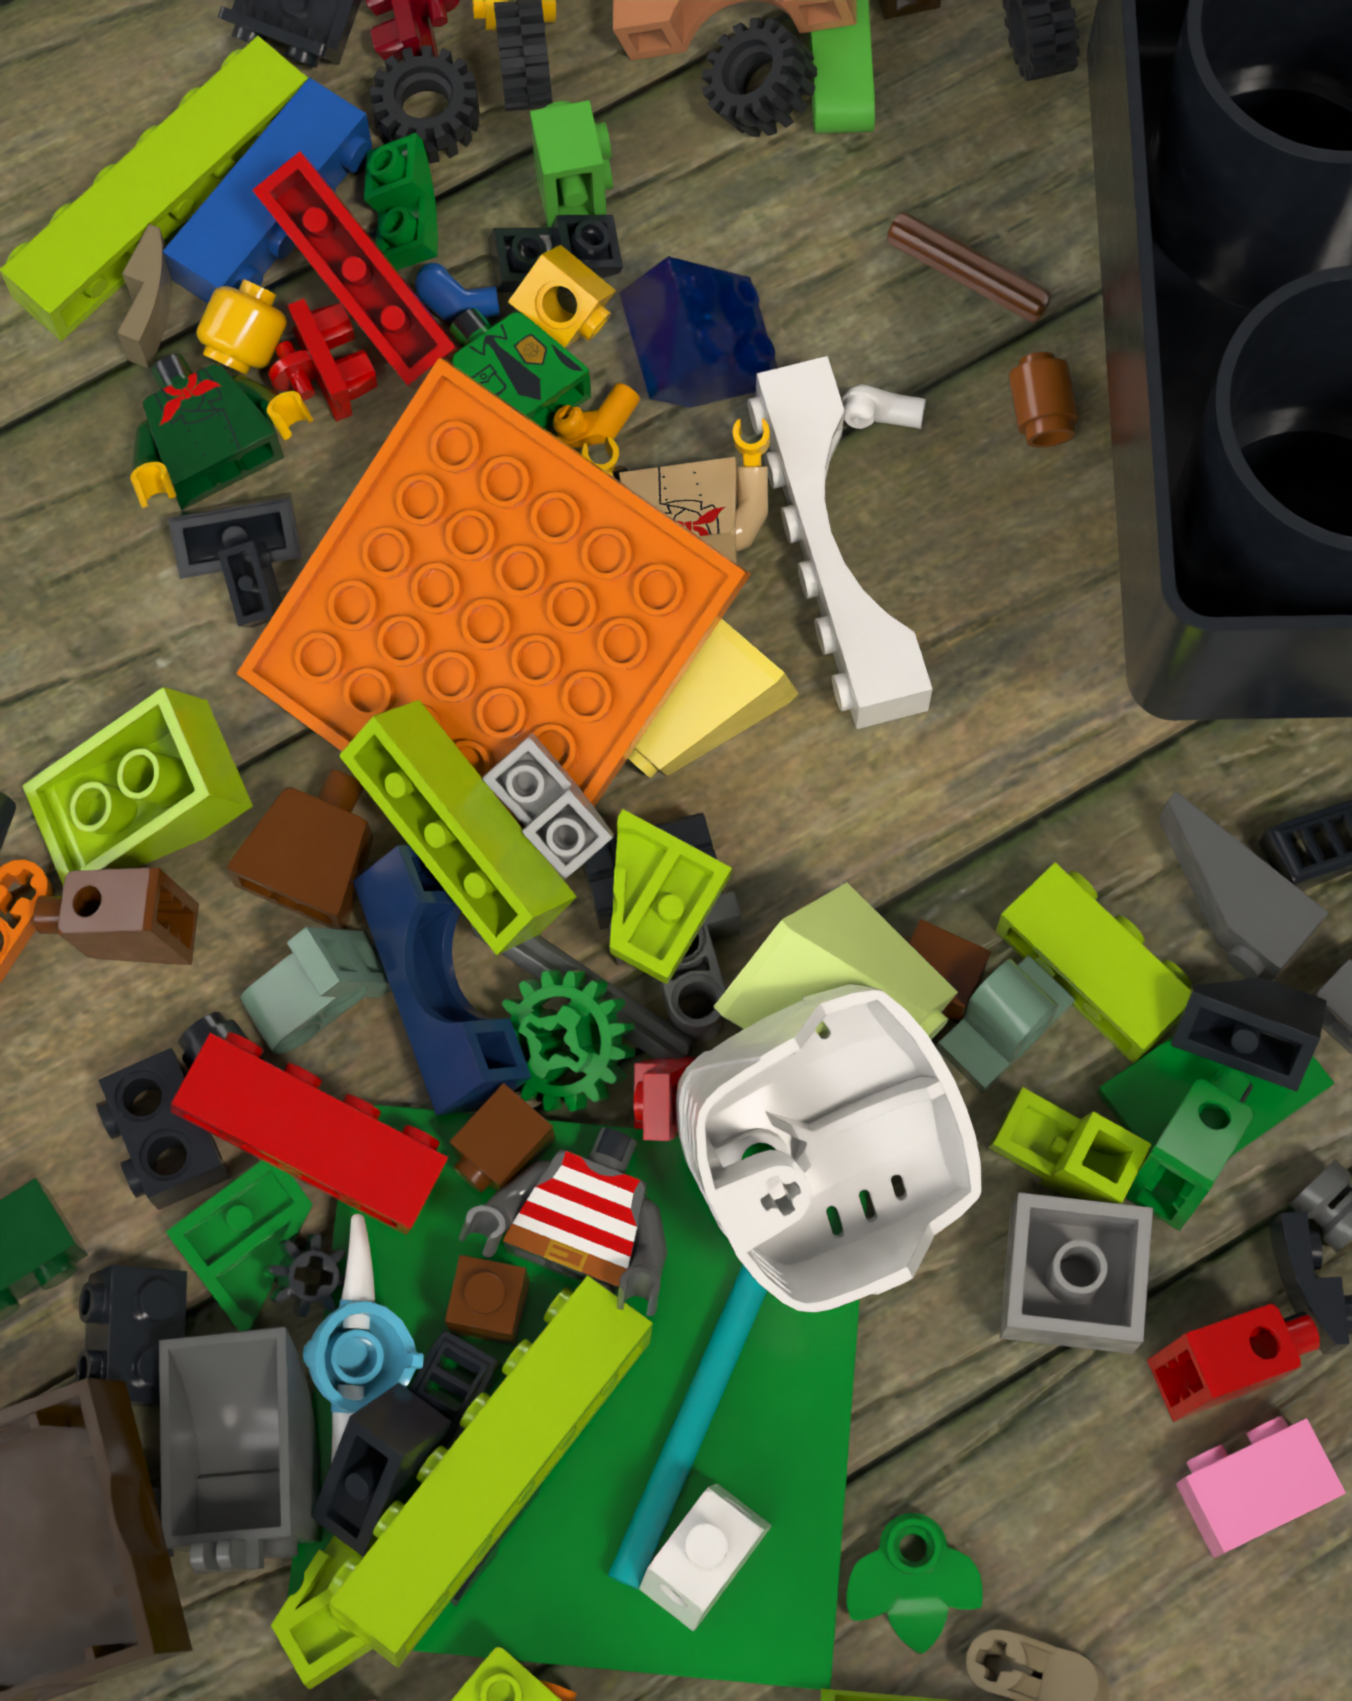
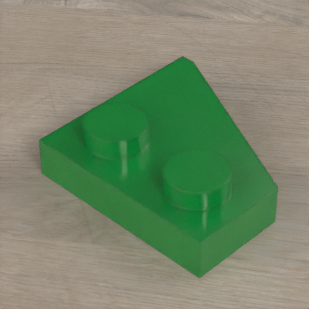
M261 1160L167 1230L166 1233L239 1332L249 1331L277 1278V1275H270L265 1272L264 1266L271 1264L279 1265L280 1261L285 1257L279 1242L290 1240L295 1243L313 1204L291 1175Z

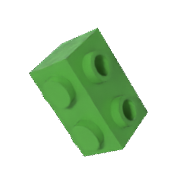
M590 100L576 103L557 101L543 109L530 111L535 170L547 227H551L556 215H606L605 190L613 189L609 159L612 158L611 145L606 122H594Z

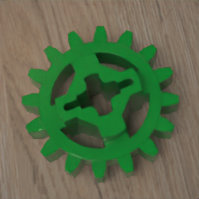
M559 970L542 972L541 984L535 979L524 980L519 983L524 1000L509 998L505 999L502 1003L505 1010L512 1015L511 1022L532 1077L525 1082L526 1084L522 1089L520 1098L526 1102L536 1100L543 1094V1107L546 1111L561 1109L564 1102L570 1112L587 1108V1097L593 1102L606 1100L610 1095L605 1082L612 1084L624 1082L627 1077L624 1071L617 1066L618 1060L635 1057L636 1050L622 1044V1035L635 1030V1025L633 1022H619L616 1016L626 1002L623 998L607 1001L603 998L608 986V982L604 979L592 980L585 986V971L582 970L568 971L564 979ZM556 997L571 999L569 1004L562 1005L559 1012L554 1009H545L542 1006ZM559 1029L567 1030L564 1038L558 1034ZM564 1043L571 1047L570 1051L563 1052L561 1050ZM569 1069L576 1073L584 1072L587 1075L574 1084L557 1081L560 1076L566 1075Z

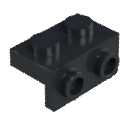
M234 0L232 9L221 6L218 18L234 25L232 37L250 43L257 36L266 43L268 38L287 45L285 57L318 68L321 58L338 65L340 64L361 0Z
M110 1265L90 1274L88 1282L82 1287L79 1298V1316L81 1321L86 1323L85 1349L80 1352L76 1364V1382L85 1378L126 1381L131 1405L160 1407L159 1340L185 1338L187 1271Z

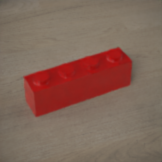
M301 151L252 190L408 387L415 390L423 383L438 358L450 361L453 355L459 351L456 344L312 162Z
M228 1032L223 1040L210 1033L171 1102V1113L407 1235L448 1159L447 1156L437 1152L440 1142L413 1126L405 1125L403 1130L399 1132L378 1121L381 1111L356 1096L346 1094L343 1101L319 1090L322 1084L320 1078L297 1065L287 1063L284 1070H281L260 1059L263 1049L238 1034Z

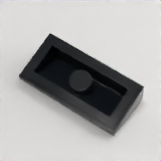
M290 492L174 512L168 517L180 579L222 572L218 551L252 540L266 543L271 563L302 558L294 505Z

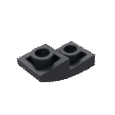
M556 215L551 227L493 228L488 239L497 293L515 292L540 256L559 245L567 249L600 278L619 274L623 269L613 215Z
M1308 1212L1280 1213L1269 1225L1273 1252L1286 1294L1295 1313L1304 1311L1314 1321L1319 1333V1350L1322 1354H1337L1350 1344L1349 1335H1352V1295H1344L1342 1277L1315 1278L1314 1270H1320L1322 1267V1243L1318 1230H1309Z

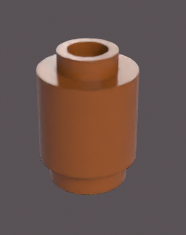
M1036 352L1022 357L1019 360V366L1012 369L1008 375L1018 431L1026 436L1027 445L1031 447H1051L1071 440L1075 436L1074 425L1078 422L1079 417L1068 362L1055 358V355L1051 352Z

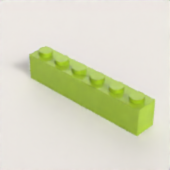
M259 36L252 40L244 49L233 51L225 59L221 69L202 87L191 89L182 98L179 107L160 125L148 128L140 136L136 146L118 163L110 164L102 169L96 176L93 185L73 203H67L60 207L45 229L30 242L20 244L11 252L6 264L0 268L1 275L11 297L62 342L125 284L122 273L148 225L151 224L160 228L165 245H168L308 80V77Z
M588 1275L575 1292L566 1287L557 1295L543 1318L548 1323V1326L533 1344L524 1339L514 1349L503 1366L502 1373L507 1377L492 1396L482 1392L472 1402L460 1421V1426L465 1429L449 1450L441 1445L429 1456L417 1475V1480L422 1483L406 1504L397 1500L386 1510L373 1530V1535L378 1538L375 1544L362 1560L355 1555L350 1557L339 1569L329 1585L328 1590L334 1594L328 1601L332 1618L397 1668L400 1667L650 1344L653 1323L626 1303L624 1304V1309L619 1310L617 1308V1296Z

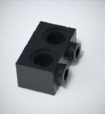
M172 1047L98 1080L106 1100L96 1104L100 1118L111 1139L122 1136L130 1155L129 1159L120 1162L129 1187L135 1198L146 1194L158 1211L231 1178L213 1135L171 1113V1102L187 1075L182 1062ZM146 1090L162 1092L161 1103L152 1114L147 1116H135L132 1114L133 1101L141 1092ZM173 1147L186 1150V1162L178 1172L172 1175H160L156 1172V1162L165 1150Z

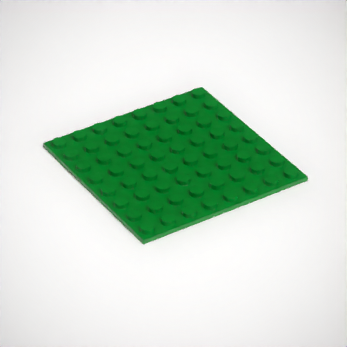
M373 1105L381 1111L378 1121L399 1132L403 1130L405 1125H410L426 1132L440 1142L437 1152L447 1156L448 1159L407 1235L339 1200L337 1201L331 1250L343 1249L345 1251L343 1258L336 1263L339 1276L346 1275L351 1217L354 1214H361L365 1218L370 1244L375 1302L378 1305L387 1307L403 1321L413 1338L417 1353L423 1354L424 1362L442 1329L450 1332L445 1323L459 1255L524 1267L527 1269L530 1285L517 1346L524 1339L533 1344L548 1326V1323L543 1318L557 1295L566 1287L575 1292L581 1282L508 1254L503 1243L506 1232L503 1233L496 1253L492 1257H486L482 1254L488 1240L485 1235L471 1233L464 1242L459 1240L458 1237L468 1211L473 1207L485 1205L496 1193L489 1186L482 1194L479 1193L453 1169V1166L459 1159L454 1156L450 1140L474 1114L455 1113L436 1116L434 1110ZM547 1120L553 1126L556 1140L537 1161H552L559 1150L568 1151L588 1159L602 1127L619 1131L637 1142L625 1174L647 1184V1199L653 1201L660 1208L668 1249L660 1279V1292L655 1315H646L648 1307L646 1299L633 1296L625 1300L626 1304L653 1323L651 1341L545 1478L538 1496L500 1543L496 1557L457 1607L451 1602L448 1603L412 1651L487 1658L495 1648L501 1647L519 1662L821 1690V1688L831 1689L860 1299L830 1310L804 1312L797 1311L782 1303L767 1291L651 1560L652 1562L709 1486L717 1483L772 1525L693 1632L642 1591L622 1584L608 1577L607 1574L742 1267V1262L738 1259L729 1239L719 1228L685 1160L679 1135L670 1141L643 1140V1129ZM759 1142L752 1144L745 1150L741 1160L757 1153L775 1150V1148L768 1143ZM862 1190L859 1193L865 1217L868 1190ZM829 1206L826 1213L832 1233L839 1235L842 1232V1226L836 1207ZM336 1286L330 1295L334 1300L335 1310L340 1306L344 1286ZM324 1310L323 1320L335 1310ZM455 1335L498 1360L502 1368L516 1348L515 1346ZM449 1358L442 1368L472 1386L477 1377V1374ZM415 1369L409 1384L406 1386L407 1389L410 1388L419 1369ZM502 1372L489 1392V1396L494 1394L507 1377ZM433 1383L428 1392L431 1396L457 1411L464 1400L436 1383ZM314 1384L312 1408L316 1424L320 1458V1489L322 1490L331 1466L332 1412L331 1402L320 1393ZM323 1526L322 1542L298 1544V1556L292 1557L287 1599L301 1588L304 1581V1572L319 1549L324 1552L334 1536Z

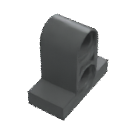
M734 891L719 896L694 939L698 946L697 950L692 955L682 959L668 985L658 980L670 1024L691 1037L693 1043L706 1042L716 1037L723 1029L726 1018L716 1009L703 1019L690 1018L681 1011L680 1005L686 998L692 995L708 997L715 1005L726 991L712 940L740 933L741 913ZM609 924L610 936H611V924ZM615 956L617 966L627 963Z

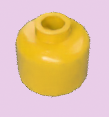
M243 279L239 290L230 286L216 288L196 332L200 342L206 345L203 355L245 375L248 374L250 367L256 369L266 367L270 363L275 347L278 345L287 325L285 315L272 306L277 295Z

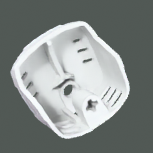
M854 984L802 997V1001L761 1019L728 1038L711 1051L703 1052L686 1068L677 1086V1131L684 1157L719 1228L729 1239L738 1259L756 1281L782 1303L797 1311L819 1312L830 1310L870 1294L878 1295L913 1279L934 1235L961 1217L978 1200L981 1194V1162L976 1135L957 1084L942 1056L923 1028L894 999L881 989ZM821 1021L828 1028V1033L825 1036H819L815 1031ZM759 1142L768 1143L775 1148V1150L757 1153L741 1160L745 1150L752 1144ZM894 1175H900L905 1193L901 1197L895 1196L891 1182V1178ZM862 1190H868L875 1214L871 1219L865 1217L859 1193ZM829 1206L836 1207L842 1226V1232L839 1235L832 1233L826 1213Z

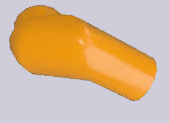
M616 383L598 410L583 412L580 407L563 406L553 417V427L557 432V437L574 449L583 447L585 442L587 447L605 444L606 437H611L614 440L639 404L640 397L629 386Z

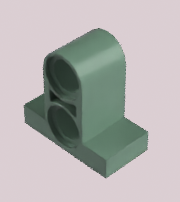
M305 927L287 942L292 953L250 985L240 996V1001L272 1054L280 1055L306 1043L363 998H381L391 990L377 948L366 931Z
M1029 955L1019 965H1016L1009 959L1000 965L975 991L969 1000L964 1018L938 1042L937 1050L983 1094L1073 1006L1075 999Z

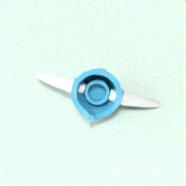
M354 1214L351 1217L348 1260L340 1306L329 1314L317 1327L311 1341L304 1345L302 1353L303 1362L309 1368L314 1384L320 1393L331 1402V1464L350 1415L397 1383L406 1387L415 1369L423 1367V1354L417 1353L413 1338L403 1321L387 1307L378 1305L375 1302L370 1244L365 1218L361 1214Z

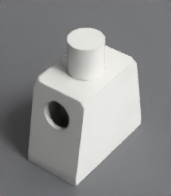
M718 1483L709 1486L646 1570L639 1590L694 1632L772 1525Z

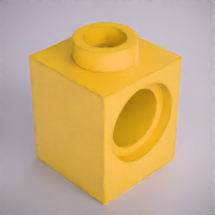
M559 245L540 256L508 302L566 348L582 337L590 341L596 336L611 316V312L605 306L616 290L562 245ZM559 286L569 289L574 294L577 301L575 314L565 311L559 304L557 298Z

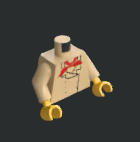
M739 418L735 422L732 433L735 447L743 455V466L737 467L736 457L620 472V482L737 563L738 551L751 546L768 515V466H761V455L770 447L769 425L762 418L763 437L757 443L748 444L741 439V419ZM606 437L605 447L610 461L605 464L596 465L613 476L612 472L619 457V448L611 437ZM585 442L581 455L593 462L588 455V447Z

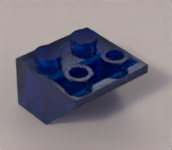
M668 256L619 292L649 399L693 408L756 392L757 373L778 368L775 360V347L768 337L759 307V295L752 284L751 277Z

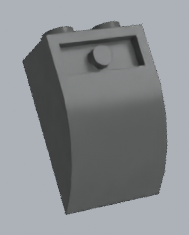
M278 1327L159 1340L161 1525L167 1549L190 1552V1562L194 1573L208 1574L264 1569V1559L298 1556V1544L322 1542V1525L311 1518L321 1492L320 1458L315 1417L307 1380L298 1352L287 1328Z

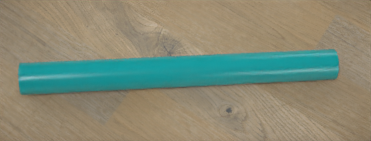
M743 1264L607 1574L608 1577L639 1590L768 1291L756 1281Z

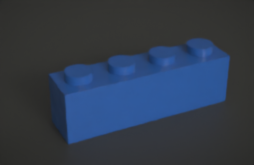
M309 77L162 251L172 281L207 304L213 292L220 286H230L239 290L243 279L261 287L263 275L277 258L284 259L294 249L295 244L252 190L301 151L336 192V187L350 171L356 172L364 165L367 151L372 148L366 113Z

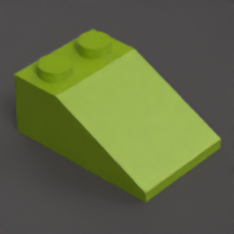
M166 687L156 691L22 785L63 886L65 876L70 871L138 868L206 839L253 807L208 701Z

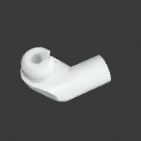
M856 385L850 388L842 398L844 407L843 420L849 426L859 429L866 428L873 422L921 429L926 399L895 394L869 385Z

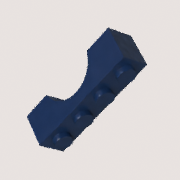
M397 845L356 878L353 883L436 1116L478 1111L503 1083L513 1091L532 1077L510 1018L495 1019L481 1014L467 1001L460 989L453 966L452 946L454 931L461 910L410 845Z

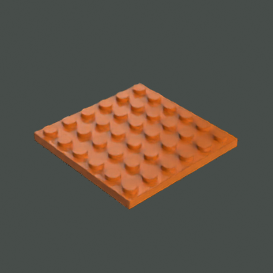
M438 358L236 674L340 751H343L374 715L417 700L422 702L482 778L525 738L533 733L569 774L595 808L751 573L449 361ZM498 797V799L502 802V804L506 807V809L510 812V814L514 817V819L518 822L522 829H524L525 826L523 825V823Z

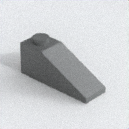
M1175 791L1167 800L1159 821L1218 945L1227 952L1226 959L1231 966L1243 976L1249 979L1259 977L1274 981L1318 929L1329 912Z

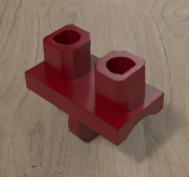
M365 0L367 7L376 16L391 10L394 11L395 18L376 25L370 30L375 51L384 61L392 55L399 61L403 60L401 50L411 47L414 57L422 56V45L432 46L433 56L438 57L433 26L442 27L448 23L447 13L454 10L460 0Z

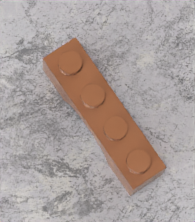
M613 0V31L632 61L687 52L690 42L699 27L714 13L735 3L760 1L777 6L788 14L800 34L856 25L857 0Z

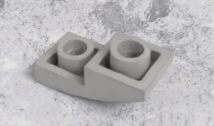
M533 733L525 738L482 778L523 823L525 827L522 833L564 879L569 877L614 836L578 785Z

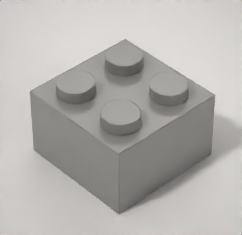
M1018 1192L1010 1208L999 1338L1133 1354L1144 1340L1153 1208Z

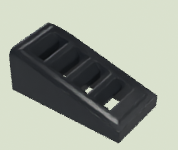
M1352 800L1266 829L1259 840V844L1269 865L1301 891L1351 872L1352 851L1347 852L1334 825L1343 822L1352 840ZM1322 831L1334 855L1333 858L1325 859L1313 835L1314 833ZM1301 839L1313 863L1312 865L1304 867L1292 842Z
M442 1329L426 1356L423 1367L419 1369L408 1390L452 1421L442 1444L443 1447L449 1450L465 1430L460 1426L464 1413L482 1392L489 1394L503 1368L498 1360ZM448 1358L477 1374L472 1386L442 1369ZM433 1383L464 1399L458 1411L428 1394Z

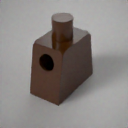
M330 770L317 798L293 787L285 788L230 860L227 870L235 887L331 929L346 930L357 897L353 881L364 873L373 842V835L368 821L352 813L364 790L361 783L344 772Z
M160 868L70 871L64 879L62 896L41 895L37 898L34 906V925L39 934H59L72 946L90 958L192 965L199 903Z

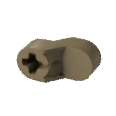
M992 1629L981 1633L974 1639L967 1651L966 1667L969 1677L976 1686L1000 1699L1008 1701H1107L1109 1698V1683L1106 1674L1096 1663L1076 1652L1061 1649L1028 1636L1006 1630ZM1033 1671L1043 1674L1042 1680L1033 1677Z

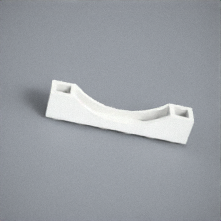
M828 356L757 373L756 397L748 399L750 419L756 435L763 433L762 418L769 425L771 451L764 453L765 466H768V478L772 488L782 487L788 506L781 507V518L787 540L790 544L799 542L804 561L797 564L803 593L806 599L816 597L822 617L815 618V630L823 655L833 653L839 674L832 675V685L840 711H851L856 729L928 711L933 689L915 632L886 613L862 589L844 563L831 533L825 503V481L831 458L842 437L844 407Z

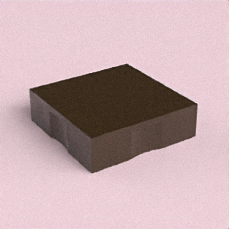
M85 1378L1 1409L0 1701H47L193 1651L126 1381Z

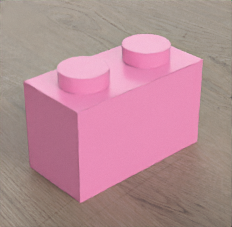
M1283 1415L1247 1432L1246 1434L1252 1445L1228 1456L1222 1444L1186 1462L1192 1474L1177 1482L1176 1486L1213 1558L1346 1494L1307 1418L1288 1427Z

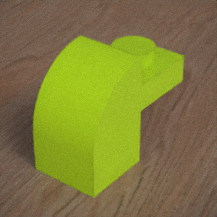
M1022 1087L1016 1092L988 1148L1041 1177L1042 1179L1039 1184L1065 1197L1121 1204L1152 1144L1094 1111L1079 1119Z

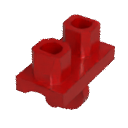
M304 298L287 305L288 311L295 323L292 328L293 334L301 351L296 352L291 341L281 342L275 347L279 360L273 364L268 373L273 387L279 391L294 390L305 401L315 395V390L311 384V381L315 379L336 422L353 416L350 401L361 397L378 387L375 370L364 350L334 361L330 353L331 349L355 340L353 327L342 303L321 307L310 311Z

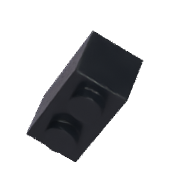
M252 540L218 551L238 626L253 628L269 623L282 603L266 543Z

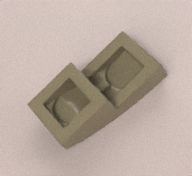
M151 224L146 228L122 273L133 304L117 332L127 360L148 369L158 351L165 331L172 294V279L162 252L166 245L160 228Z

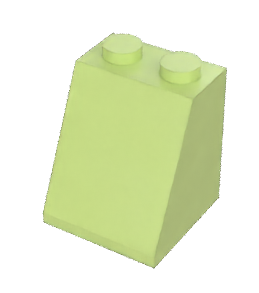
M846 882L782 919L713 1007L723 1017L746 1029L761 1019L802 1001V997L854 984L878 988L884 991L906 1009L927 1033L929 1038L932 1039L948 1022V1018L942 1011L958 992ZM821 1021L815 1031L819 1036H825L828 1033V1028Z

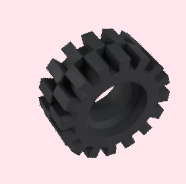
M542 0L494 2L506 111L544 108L553 102Z
M1002 0L1007 16L1004 17L1005 27L1008 28L1010 35L1008 37L1010 48L1013 47L1015 65L1019 64V73L1021 77H1024L1025 81L1074 71L1077 68V57L1079 56L1080 48L1076 39H1079V30L1075 27L1074 19L1077 16L1075 7H1071V0Z
M759 17L750 18L749 28L740 22L733 26L736 36L730 39L724 33L717 40L723 46L720 53L710 50L706 59L714 66L713 68L703 69L702 79L709 85L702 87L704 97L710 101L707 104L741 133L744 134L746 132L751 137H760V133L763 131L767 136L777 134V122L785 128L794 123L789 115L794 109L801 114L805 111L808 105L801 98L803 94L813 96L816 86L808 79L817 77V67L811 63L815 59L811 51L783 25L770 18H767L766 22ZM773 61L771 71L763 84L756 90L746 94L747 86L754 73L766 63Z
M422 45V56L414 57L411 47L401 50L402 62L399 63L392 55L385 60L386 72L378 69L374 75L375 86H371L370 96L379 137L385 145L416 133L423 140L425 151L428 153L429 163L440 162L438 151L442 150L446 151L450 159L458 154L457 141L467 147L472 141L471 130L476 132L478 130V114H480L474 75L472 71L468 73L467 63L460 57L453 63L452 52L444 48L441 49L438 57L433 56L432 46ZM419 92H437L444 95L448 100L447 108L440 114L430 118L412 117L406 114L403 109L404 102L410 96Z

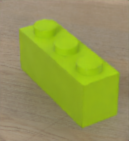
M1055 862L1001 914L995 932L1023 959L1029 955L1075 999L1073 1007L1127 1059L1135 1063L1180 1021L1191 994L1190 988L1192 983L1183 970L1175 963L1167 959L1160 962L1142 945L1145 939L1131 921L1122 915L1113 917L1096 901L1098 898L1097 892L1082 875L1075 871H1070L1067 874Z

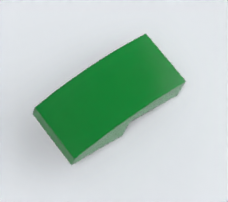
M413 133L367 151L364 201L378 212L376 245L397 271L437 257L438 225L435 194L422 138Z

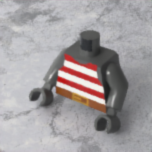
M602 1127L588 1159L568 1151L559 1150L552 1161H536L508 1181L501 1189H498L485 1205L473 1207L468 1211L458 1238L461 1242H464L471 1233L485 1235L488 1240L482 1253L484 1256L492 1257L495 1255L501 1237L506 1232L503 1243L508 1254L581 1283L588 1275L617 1296V1308L619 1310L624 1309L626 1299L639 1296L648 1301L647 1316H653L657 1311L660 1279L668 1249L660 1208L653 1201L647 1199V1184L625 1174L637 1145L636 1140L626 1134Z

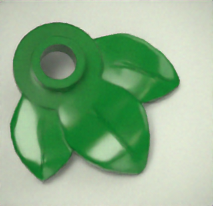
M919 1513L902 1514L887 1524L879 1540V1549L864 1556L854 1565L849 1576L846 1592V1606L852 1621L869 1620L886 1613L888 1622L898 1638L918 1654L925 1653L941 1635L947 1620L949 1607L958 1610L979 1609L982 1607L983 1600L981 1575L974 1562L967 1555L948 1547L941 1527L930 1517ZM906 1536H917L923 1541L925 1554L921 1560L909 1561L902 1556L900 1543Z

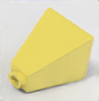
M721 618L628 759L650 779L658 770L669 776L787 705L799 693L779 667Z

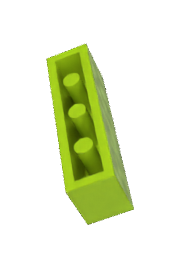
M420 700L374 715L339 755L496 955L540 935L577 897L549 861L522 833V827L490 787L482 780V777Z

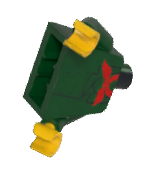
M172 354L159 360L153 366L151 374L158 384L160 391L146 397L142 402L147 419L141 422L135 432L132 460L133 472L130 480L139 504L142 508L148 507L147 500L151 496L158 493H166L169 499L176 498L180 509L184 510L283 459L284 455L273 426H276L283 440H288L292 437L289 427L293 423L305 420L310 424L314 421L299 393L287 391L280 394L244 375L230 376L219 364H211L193 373L181 354Z

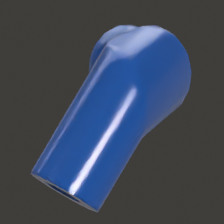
M428 263L419 269L414 286L419 299L442 320L454 322L460 314L472 308L478 309L485 318L500 316L496 286L465 290L447 272L443 265Z

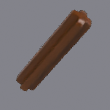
M900 212L888 230L887 241L890 245L1029 322H1037L1049 305L1051 298L1049 290L907 212Z

